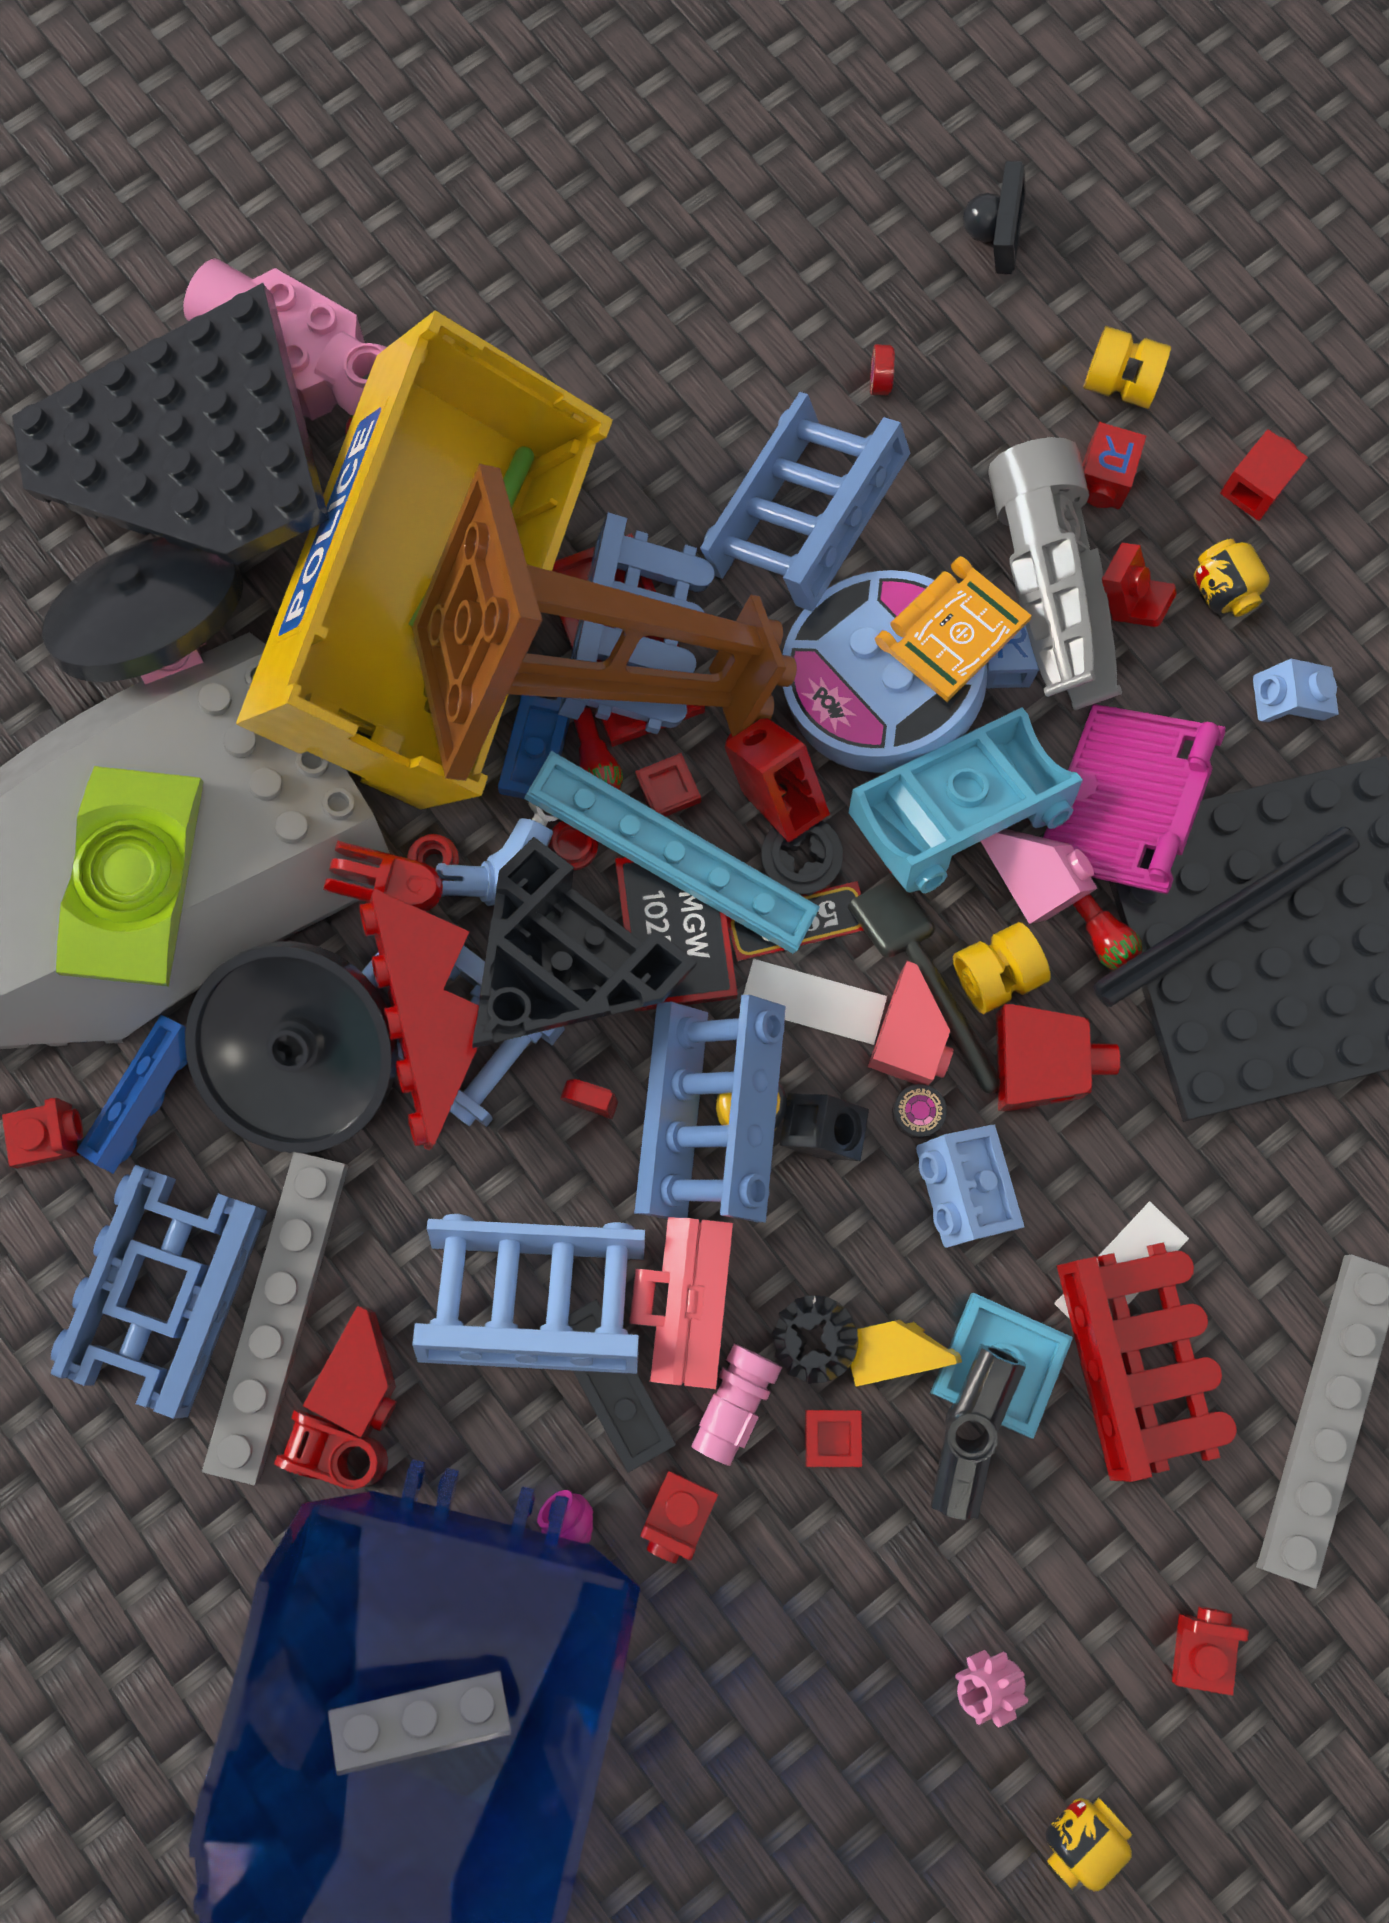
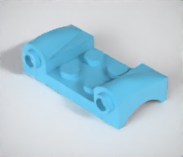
M1019 708L938 749L854 788L848 813L906 892L920 890L922 893H928L945 881L947 877L946 871L952 855L1027 817L1034 828L1047 826L1049 829H1053L1063 824L1073 813L1072 806L1083 779L1077 772H1071L1060 767L1048 756L1034 733L1027 712L1023 708Z

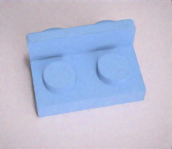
M995 1124L944 1134L917 1145L916 1150L919 1158L920 1174L925 1180L933 1208L934 1224L940 1233L945 1248L1024 1228Z

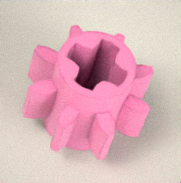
M983 1650L968 1657L967 1664L969 1668L956 1673L955 1676L959 1681L957 1693L959 1703L963 1709L976 1719V1724L978 1725L993 1719V1722L999 1728L1017 1719L1015 1709L1028 1703V1698L1024 1695L1025 1675L1014 1662L1008 1660L1007 1653L1004 1651L990 1657L987 1651Z

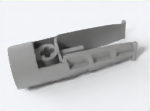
M1048 437L1015 445L999 454L989 466L988 474L997 517L1002 524L1010 528L1015 551L1009 558L1019 604L1032 615L1031 620L1026 624V629L1040 674L1046 685L1044 693L1049 697L1067 691L1072 701L1073 709L1078 710L1122 694L1120 685H1117L1115 644L1107 593L1104 591L1101 580L1104 575L1100 555L1097 548L1090 550L1081 507L1086 504L1089 497L1081 456L1076 443L1066 438Z

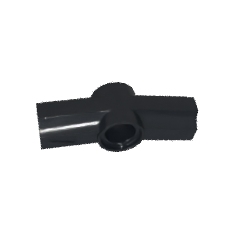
M980 1344L958 1398L949 1408L945 1417L946 1432L931 1500V1508L942 1512L948 1517L962 1520L979 1518L990 1459L997 1446V1433L1026 1368L1025 1362L1017 1359L1009 1352L995 1346ZM966 1421H977L986 1427L984 1434L975 1440H965L956 1431Z

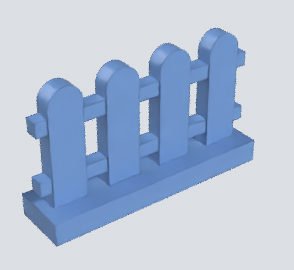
M608 512L597 535L588 581L704 612L697 604L686 601L688 590L695 592L704 591L714 578V569L710 562L696 557L697 548L685 545L682 552L648 543V533L636 530L633 538L625 536L627 518ZM616 569L626 571L624 583L614 580ZM639 576L674 585L673 597L637 587ZM579 620L570 659L597 662V660L605 661L610 656L623 630ZM643 637L639 640L627 665L693 673L696 668V659L689 650L678 647V641L664 638V641L660 642ZM562 697L558 715L578 720L587 705L597 708L596 718L608 720L611 712L645 721L647 722L645 731L658 734L661 726L667 728L678 726L687 714V705Z

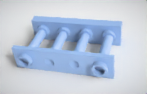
M449 1214L442 1219H428L427 1232L432 1249H444L436 1318L432 1319L430 1324L415 1323L412 1346L418 1362L637 1374L639 1335L628 1334V1331L623 1329L627 1259L644 1260L645 1230H637L632 1225L620 1222L608 1223L603 1228L483 1222L474 1221L473 1218L462 1214ZM466 1250L498 1252L491 1321L485 1324V1327L463 1326V1323L458 1320ZM520 1253L552 1255L546 1324L542 1325L540 1330L518 1329V1326L513 1323ZM574 1256L606 1258L601 1327L597 1328L595 1333L574 1332L573 1328L568 1326Z

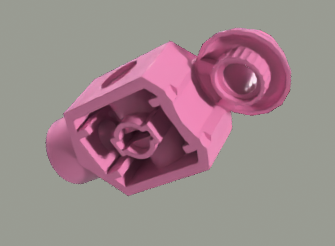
M211 259L196 271L188 285L184 298V315L188 321L231 300L237 294L246 292L263 283L274 296L303 415L314 420L331 412L338 403L348 414L354 416L367 379L362 378L370 374L376 356L387 348L380 344L365 343L356 314L276 268L252 279L219 259Z

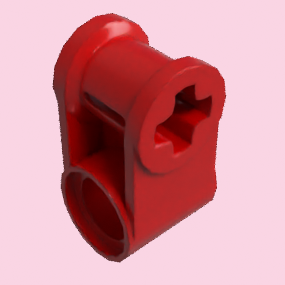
M294 1409L291 1417L295 1422L284 1454L277 1455L274 1465L301 1476L323 1480L352 1490L374 1485L382 1479L387 1470L388 1456L386 1449L379 1441L368 1436L359 1437L326 1418ZM355 1447L364 1449L370 1459L369 1470L362 1478L353 1476L347 1467L348 1455Z

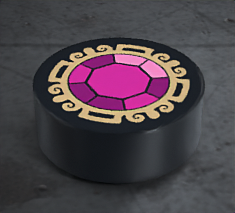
M916 1084L905 1088L894 1101L892 1116L897 1128L903 1134L917 1139L926 1138L936 1133L944 1124L947 1115V1107L943 1096L935 1088L924 1084Z

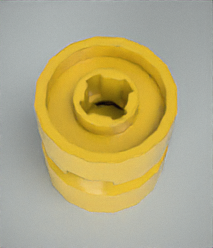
M1105 326L1083 389L1108 397L1117 391L1121 393L1123 402L1148 409L1163 376L1171 346L1147 338L1143 339L1139 344L1133 343L1131 333ZM1129 357L1140 360L1133 380L1122 377Z
M1020 922L993 934L990 945L979 941L953 955V964L960 984L973 1006L982 1014H986L1010 1002L1013 991L1024 995L1047 984L1051 980L1049 965L1041 946L1030 929Z

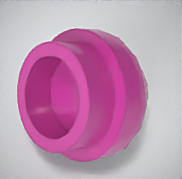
M562 1490L553 1494L543 1504L539 1511L537 1522L542 1528L543 1538L549 1544L556 1547L559 1546L560 1548H570L573 1546H583L591 1540L593 1509L582 1495Z

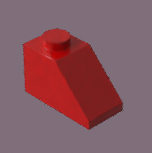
M356 1307L303 1404L305 1408L359 1437L370 1436L373 1428L381 1432L397 1404L395 1400L390 1398L396 1384L376 1312L367 1307Z

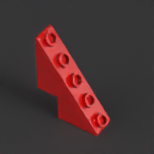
M374 889L370 903L360 905L361 921L365 935H375L379 955L372 956V967L377 987H387L391 1007L385 1008L384 1014L389 1024L390 1040L399 1039L404 1060L396 1061L399 1084L402 1093H412L416 1113L408 1114L411 1136L415 1146L424 1145V1149L430 1151L437 1141L478 1048H472L479 1005L443 990L470 931Z

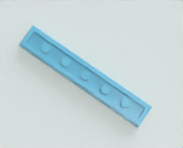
M553 751L550 752L524 798L792 954L800 947L820 906Z

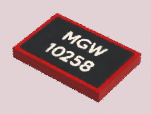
M626 857L615 859L624 928L642 942L657 930L697 961L696 967L663 1002L691 1005L737 999L738 994L727 916ZM657 1004L637 1008L635 1012L656 1009Z

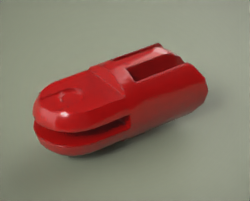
M337 841L335 851L349 858L380 865V867L377 868L346 859L333 858L329 871L349 880L372 885L374 889L425 912L435 907L442 896L443 884L433 867L412 859ZM331 878L326 879L323 888L324 891L370 902L374 891L371 888Z

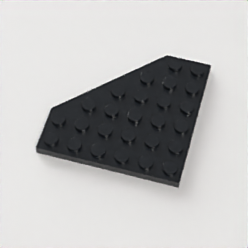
M263 283L246 292L237 294L220 306L203 315L192 318L186 324L159 338L152 339L137 350L118 360L109 362L103 368L76 382L69 383L63 389L35 404L26 406L20 412L12 415L23 488L37 500L46 503L54 501L63 504L73 512L98 519L100 516L112 520L119 527L147 536L149 533L164 537L171 544L200 553L201 550L216 554L221 560L235 565H239L329 520L274 296Z

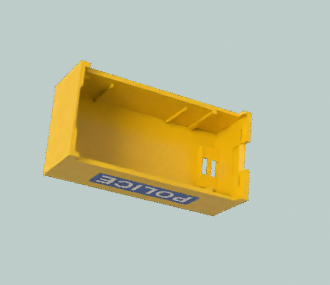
M436 310L380 352L375 358L323 494L329 520L311 528L236 725L299 754L310 752L361 776L360 782L420 810L482 796L488 776L481 772L509 694L506 695L467 780L446 779L432 716L424 710L427 697L424 696L425 684L413 629L408 623L430 585L478 465L498 467L504 478L516 450L522 446L529 447L533 451L534 461L512 507V513L526 563L552 571L596 443L607 438L613 419ZM357 730L371 736V739L357 734Z

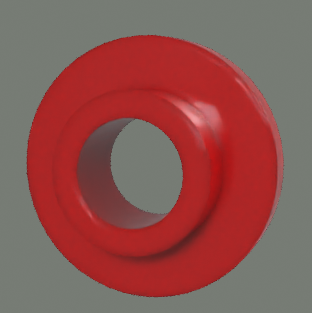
M429 834L417 839L410 847L407 856L408 859L425 863L428 856L439 854L443 857L442 863L446 865H459V854L453 842L447 837L438 834Z

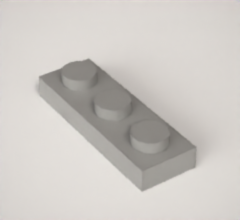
M500 1671L328 1711L338 1776L510 1735L511 1732Z

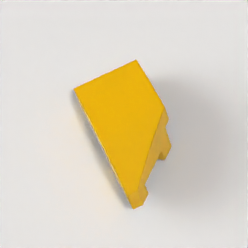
M895 1320L857 1329L858 1349L851 1364V1370L856 1387L962 1362L961 1355L952 1348H945L924 1333L925 1330L916 1323L905 1324L901 1320Z

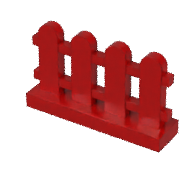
M1164 1242L1147 1246L1149 1257L1117 1263L1115 1254L1111 1253L1056 1265L1110 1481L1133 1482L1152 1477L1151 1472L1160 1473L1170 1470L1167 1459L1200 1451L1202 1461L1220 1458L1218 1447L1231 1443L1236 1436V1424L1233 1418L1225 1412H1208L1203 1393L1219 1386L1222 1380L1221 1368L1211 1358H1194L1189 1339L1204 1333L1208 1325L1207 1315L1196 1304L1180 1305L1175 1284L1184 1283L1192 1277L1194 1271L1193 1262L1182 1251L1167 1253ZM1158 1289L1162 1310L1130 1316L1125 1295ZM1172 1342L1177 1363L1144 1370L1139 1349ZM1186 1396L1191 1417L1158 1424L1153 1404Z

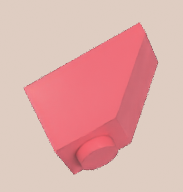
M907 961L900 973L868 1067L913 1084L929 1086L935 1076L944 1078L954 1049L945 1046L950 1029L918 965Z

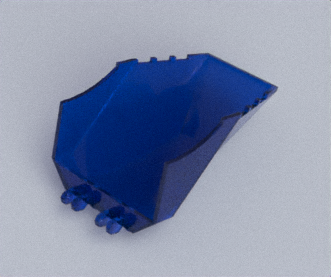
M413 1459L407 1472L401 1498L376 1491H368L303 1503L257 1580L229 1700L208 1772L199 1792L189 1843L190 1858H195L197 1893L193 1899L194 1914H199L200 1923H565L624 1675L641 1588L592 1545L560 1537L569 1498L557 1495L556 1499L551 1503L548 1515L549 1526L547 1534L526 1529L528 1518L532 1514L535 1503V1489L521 1488L512 1525L451 1510L460 1471L447 1468L440 1478L437 1490L439 1496L436 1506L417 1502L426 1474L424 1469L426 1462ZM500 1671L511 1729L510 1735L348 1774L337 1775L328 1711Z

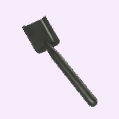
M895 877L854 898L849 903L848 909L882 956L887 958L894 957L906 950L910 962L918 965L950 1029L951 1037L980 1088L986 1093L996 1092L1000 1088V1079L933 961L920 945V942L931 937L935 931L934 923L913 894L906 892Z

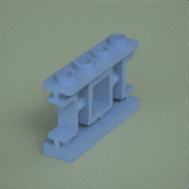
M135 1165L131 1175L126 1174L117 1187L114 1203L118 1207L110 1226H104L96 1239L93 1254L97 1256L91 1274L89 1277H84L75 1291L72 1306L76 1308L70 1326L68 1330L64 1329L61 1331L53 1345L51 1360L55 1361L51 1370V1375L67 1378L84 1386H90L95 1384L102 1364L105 1362L146 1377L136 1401L137 1405L154 1409L153 1412L173 1419L186 1418L191 1411L267 1211L221 1194L217 1195L208 1219L166 1205L176 1179ZM145 1209L172 1218L160 1249L133 1240ZM193 1226L222 1235L210 1267L181 1256ZM145 1257L187 1271L168 1322L125 1307ZM103 1314L131 1323L120 1352L100 1345H91ZM151 1331L172 1338H181L169 1370L140 1360Z

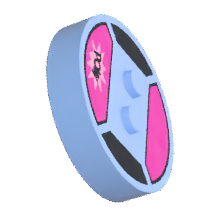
M896 570L874 571L856 575L828 588L813 612L804 609L793 624L786 639L782 655L795 658L797 672L792 685L783 687L784 694L793 719L802 735L818 752L828 759L860 771L889 772L962 737L975 721L985 697L987 664L946 702L891 654L881 650L875 642V637L882 630L889 632L897 642L904 638L894 632L890 623L934 581L933 579L916 573Z

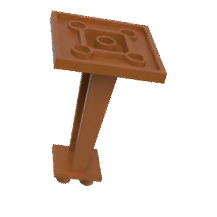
M483 464L478 465L412 626L446 779L467 780L507 694L717 706L723 708L732 737H734L762 718L771 719L774 711V698L771 693L776 686H791L797 672L795 658L782 655L779 648L783 638L782 624L780 621L768 619L760 596L750 595L737 620L733 621L528 565L525 560L501 470L498 467ZM540 612L623 630L610 656L602 662L527 653L542 622ZM648 635L719 650L709 667L711 675L628 666L627 663L639 640Z

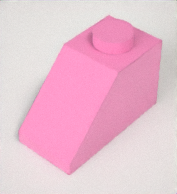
M1003 829L981 841L1029 924L1050 919L1098 889L1091 878L1094 875L1091 863L1080 850H1074L1071 844L1009 829Z

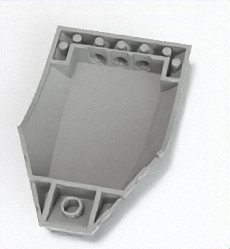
M250 632L202 653L201 657L204 663L146 685L144 681H141L107 698L51 731L0 767V1049L27 1048L33 1044H46L50 1047L68 1046V1043L105 1041L106 1044L123 1043L122 1040L200 989L210 974L232 957L258 945L281 942L360 901L355 898L324 891L326 879H336L374 889L372 885L349 880L329 871L333 858L346 859L377 868L380 867V865L356 860L335 851L337 841L389 853L373 812L347 770L310 752L299 754L236 725L266 646L264 642ZM94 766L200 777L204 782L169 987L62 976L56 973L60 904L71 878L77 815Z

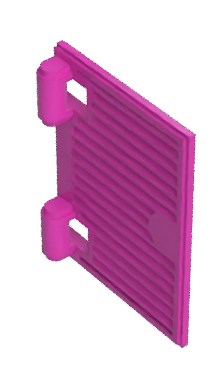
M1093 704L1068 770L1077 772L1083 779L1072 806L1073 813L1060 826L1053 829L1047 827L1043 838L1071 844L1074 850H1080L1092 865L1094 875L1091 877L1168 894L1174 880L1171 869L1176 855L1182 856L1213 769L1210 758L1215 745L1221 746L1226 728L1217 726L1212 722L1200 723ZM1185 740L1194 741L1188 760L1179 758ZM1146 849L1155 850L1149 869L1140 868Z

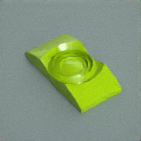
M94 766L77 815L71 878L60 904L56 955L57 974L169 987L204 783L202 778Z

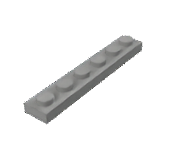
M293 1152L202 1473L254 1486L260 1484L349 1167L344 1163Z
M1352 1254L1344 1255L1256 1566L1259 1569L1314 1589L1317 1588L1389 1326V1267Z

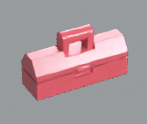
M668 1217L662 1271L635 1269L629 1324L656 1327L650 1382L682 1385L684 1383V1386L716 1389L733 1223L710 1220L699 1222V1219ZM656 1283L669 1284L666 1316L652 1315Z

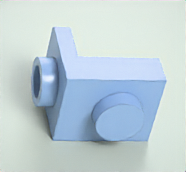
M1291 658L1259 672L1253 677L1259 721L1271 722L1288 714L1323 721L1339 714L1336 699L1337 685L1333 677L1332 667Z

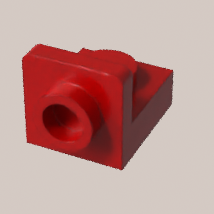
M1121 543L1101 580L1104 591L1107 593L1113 621L1158 627L1170 608L1177 591L1173 583L1150 580V570L1145 566L1141 545Z
M55 1097L46 1099L45 1106L2 1114L9 1167L17 1169L79 1155L76 1152L78 1149L77 1140L83 1138V1125L78 1110L72 1109V1104Z
M668 1470L641 1530L640 1536L649 1540L646 1550L673 1564L677 1563L679 1556L691 1560L718 1493Z
M1198 1607L1197 1616L1179 1613L1172 1683L1180 1687L1233 1696L1239 1641L1248 1642L1249 1630L1232 1623L1233 1613Z

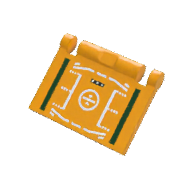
M961 556L951 564V568L958 577L964 580L957 583L950 573L942 572L891 621L890 625L894 632L900 637H904L900 642H897L885 630H882L875 637V642L881 650L891 654L946 702L1031 620L1032 616L975 570L970 562Z

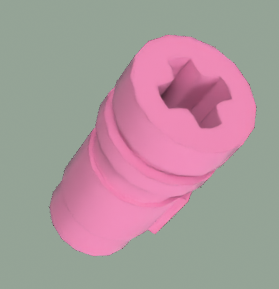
M735 1343L726 1359L730 1365L728 1369L723 1367L718 1377L723 1380L717 1393H714L699 1424L700 1429L691 1445L698 1452L728 1466L731 1465L738 1448H745L759 1418L755 1414L761 1399L767 1401L771 1393L767 1386L769 1383L775 1384L782 1369V1366Z

